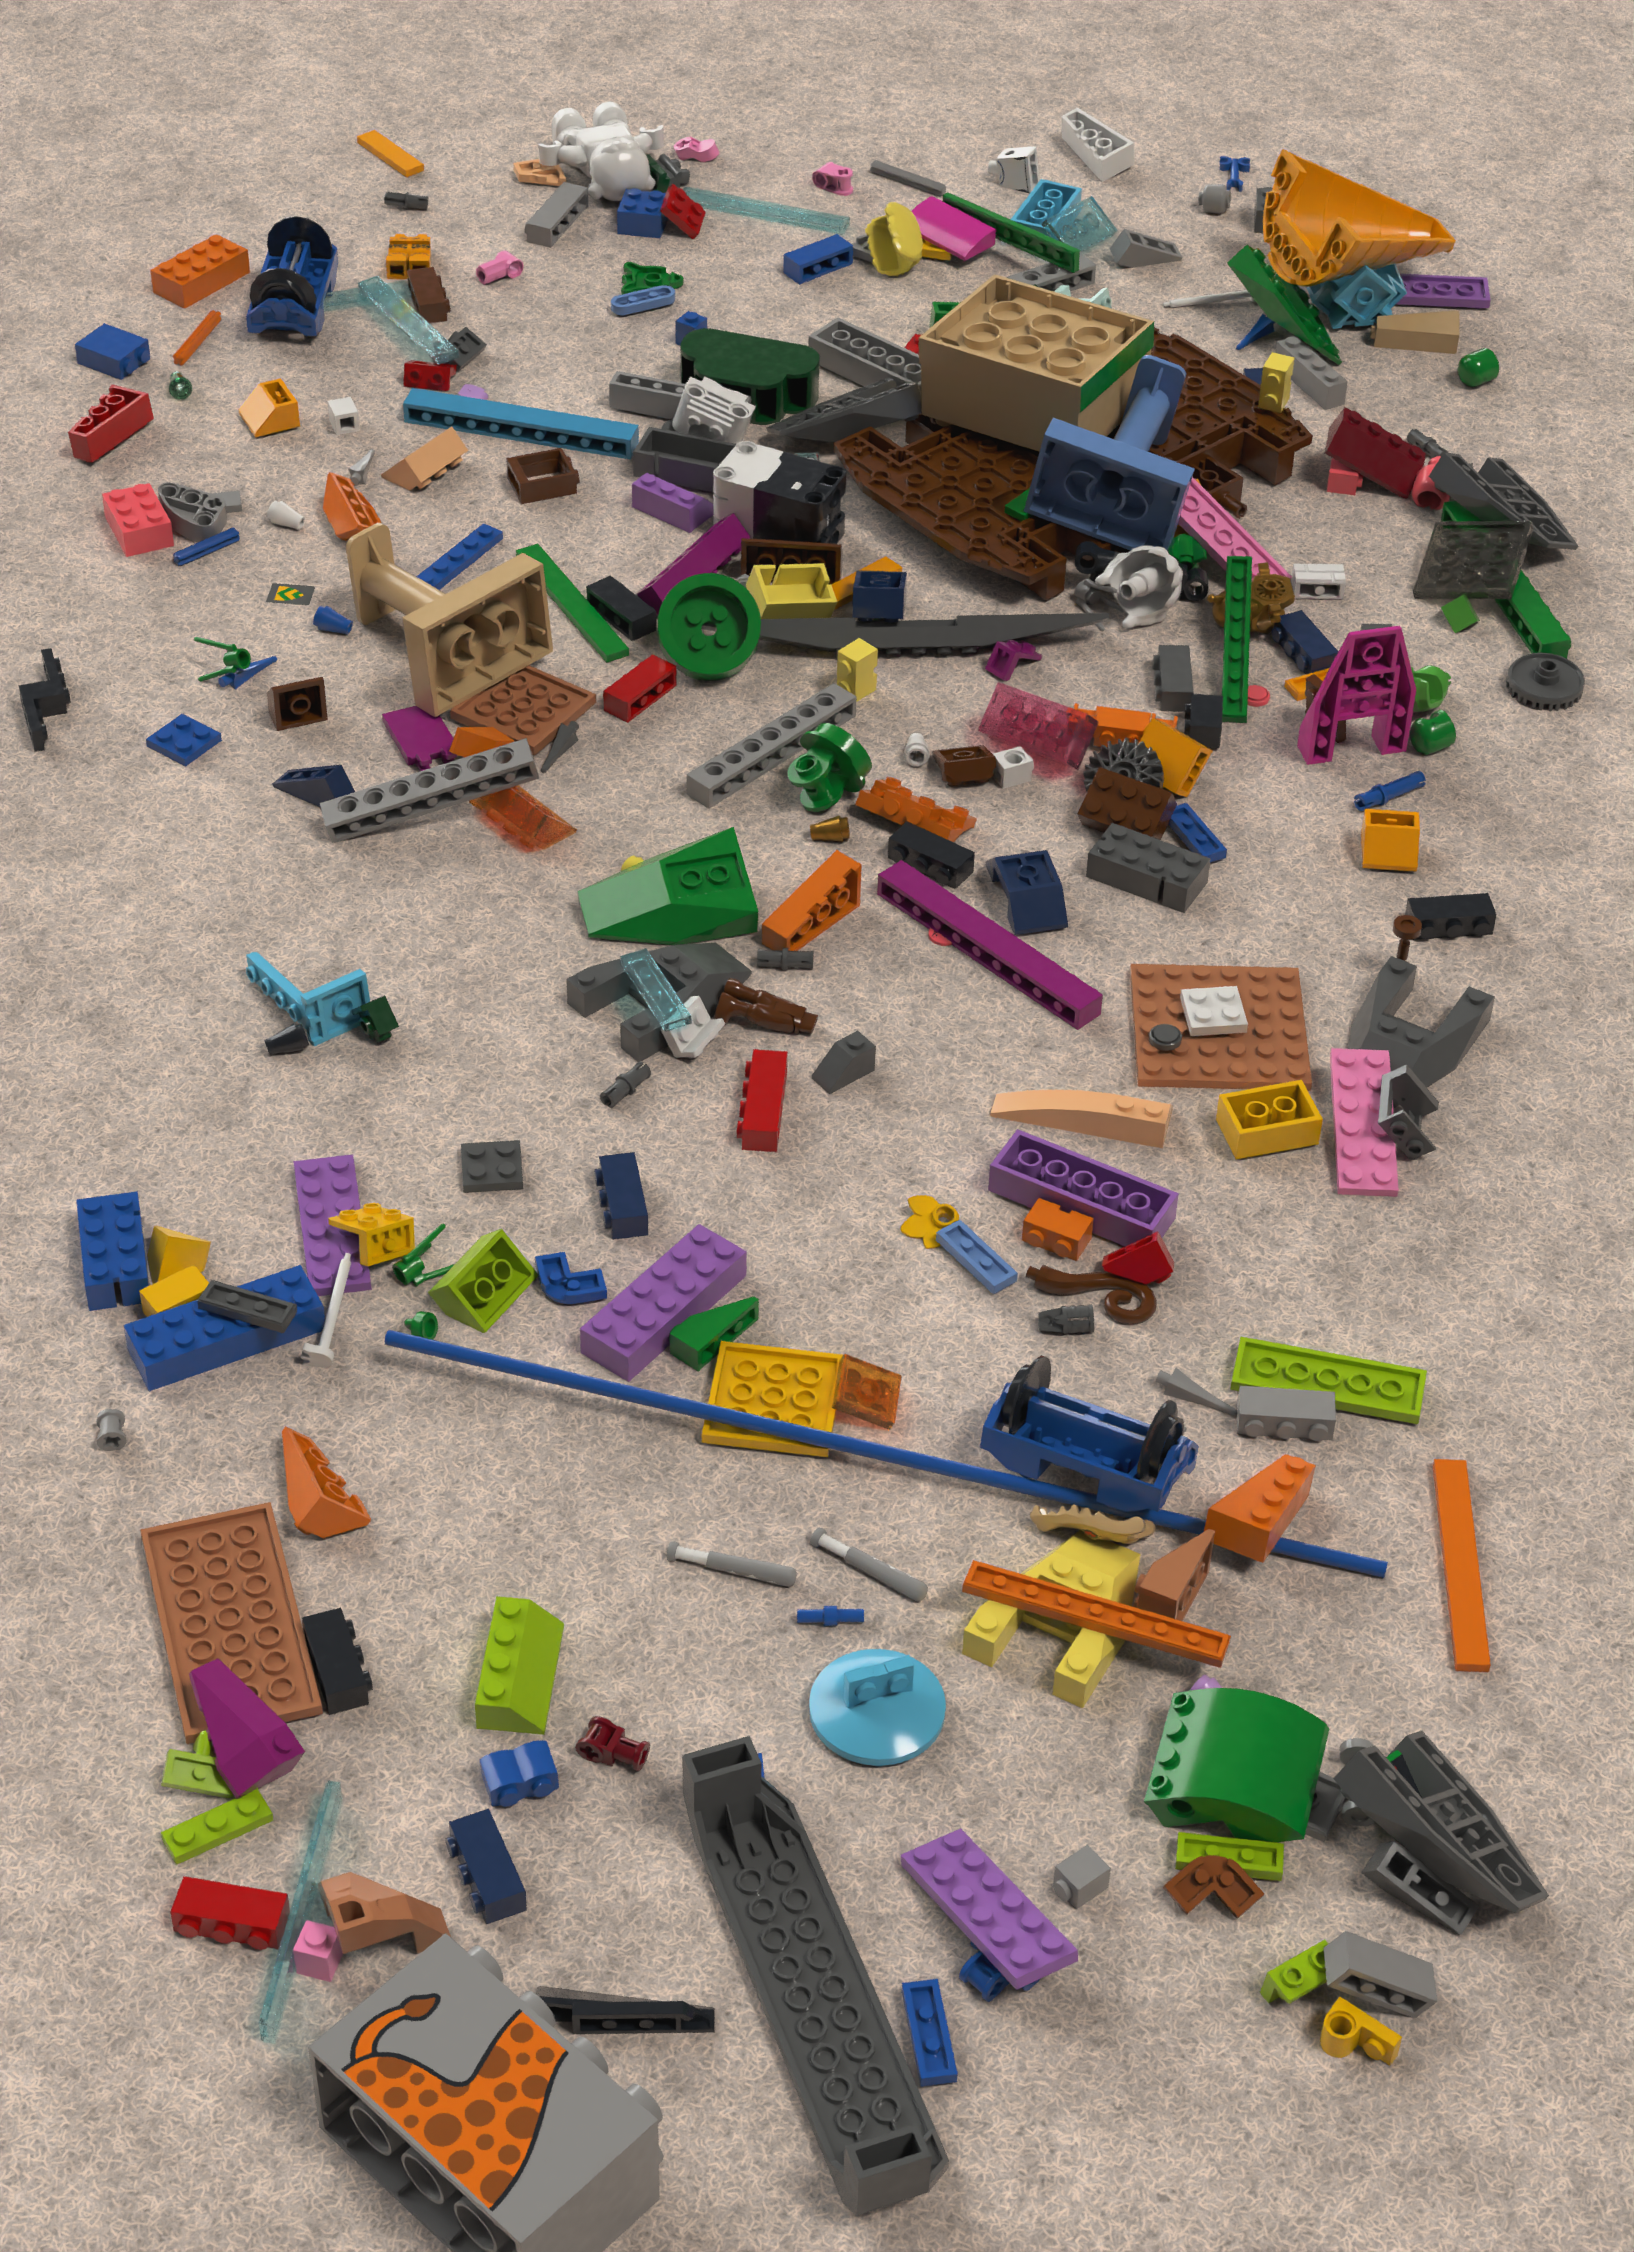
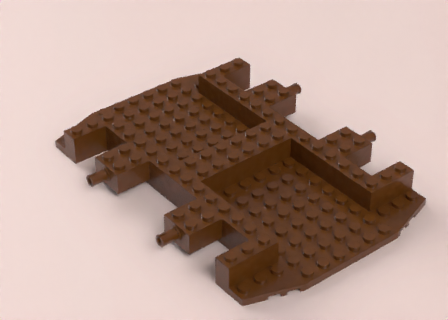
M1154 327V347L1151 349V355L1181 366L1186 372V378L1165 443L1162 445L1152 444L1148 452L1194 468L1192 477L1194 479L1198 478L1201 486L1226 511L1240 519L1247 512V505L1241 503L1244 478L1232 471L1231 468L1242 464L1275 485L1292 476L1295 452L1312 444L1313 435L1300 420H1295L1291 416L1292 411L1289 408H1283L1281 413L1258 408L1261 385L1176 334L1167 336L1159 333V329ZM922 413L919 414V418L906 421L905 442L908 445L900 447L871 426L834 443V453L860 490L868 497L958 559L1017 580L1044 600L1064 592L1067 558L1060 553L1067 550L1075 556L1077 546L1085 541H1091L1099 548L1119 553H1128L1130 551L1037 516H1032L1021 522L1005 513V505L1030 488L1039 451L954 424L943 427L938 425L934 418L922 415ZM1120 425L1117 426L1107 437L1114 439ZM1089 555L1082 557L1084 560L1093 559V557Z

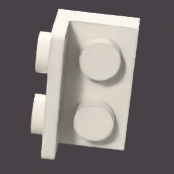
M691 996L662 1027L661 1032L675 1058H695L701 1055L705 1046L718 1036V1032L725 1025L723 1019H711L700 996Z

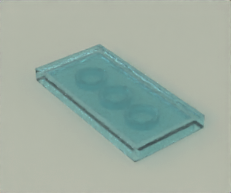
M1093 196L1047 218L1041 223L1051 238L1079 249L1080 253L1118 232Z

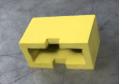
M1273 352L1270 354L1263 366L1258 408L1282 412L1290 398V381L1293 374L1294 357Z
M858 638L838 650L837 685L857 696L856 702L876 690L877 674L874 673V668L877 666L878 649Z

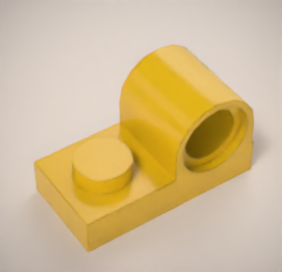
M1340 1996L1324 2018L1320 2045L1323 2051L1336 2058L1348 2056L1359 2045L1368 2056L1375 2060H1382L1390 2066L1398 2056L1402 2036ZM1334 2032H1340L1344 2035H1338Z

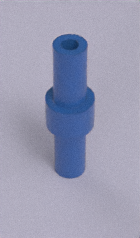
M824 1606L823 1609H797V1623H824V1626H837L838 1622H864V1609H837V1606Z

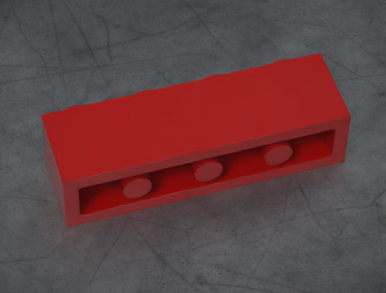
M753 1049L752 1061H746L745 1078H749V1081H743L742 1098H746V1101L741 1100L739 1117L743 1118V1121H738L737 1138L742 1139V1150L777 1152L788 1070L787 1051Z

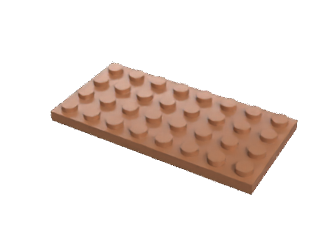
M271 1502L140 1529L186 1744L194 1743L199 1734L208 1729L204 1713L198 1708L189 1673L217 1658L284 1722L323 1714L322 1703Z

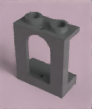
M1408 1065L1382 1075L1378 1124L1410 1160L1436 1150L1435 1145L1422 1132L1421 1124L1422 1116L1438 1110L1439 1101ZM1394 1097L1404 1110L1391 1115L1392 1099Z

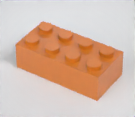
M212 235L205 241L194 245L192 248L151 269L153 293L185 309L249 274L248 249L220 235Z

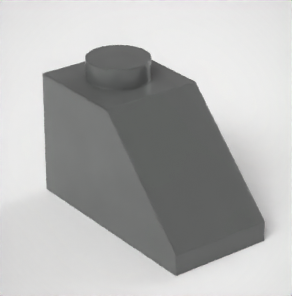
M857 1030L833 1044L812 1074V1079L827 1093L832 1094L875 1071L876 1046Z

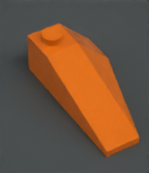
M285 1426L282 1430L288 1505L295 1520V1527L306 1535L312 1533L321 1538H326L368 1525L371 1522V1518L363 1502L357 1495L352 1494L351 1497L347 1495L342 1488L345 1486L346 1481L342 1476L336 1475L327 1467L330 1463L313 1440Z

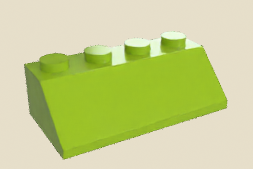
M496 1596L475 1701L476 1729L545 1735L564 1623L530 1599Z

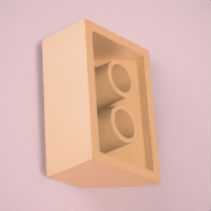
M451 426L381 474V477L409 491L416 486L422 489L432 482L429 477L433 475L436 479L447 472L445 466L449 464L452 468L463 461L461 455L466 453L468 449Z

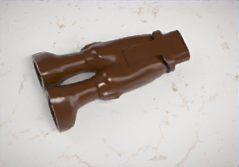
M733 978L727 980L715 1013V1019H723L725 1025L732 1016H741L755 1025L784 1033H792L795 1030V1034L798 1035L800 1031L812 1034L818 1020V1015L807 1012L806 1007L799 1006L763 990H754Z

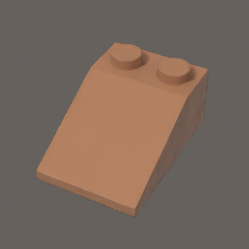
M1208 1529L1153 1562L1147 1574H1141L1138 1578L1135 1592L1139 1595L1133 1607L1183 1621L1209 1573L1215 1531Z

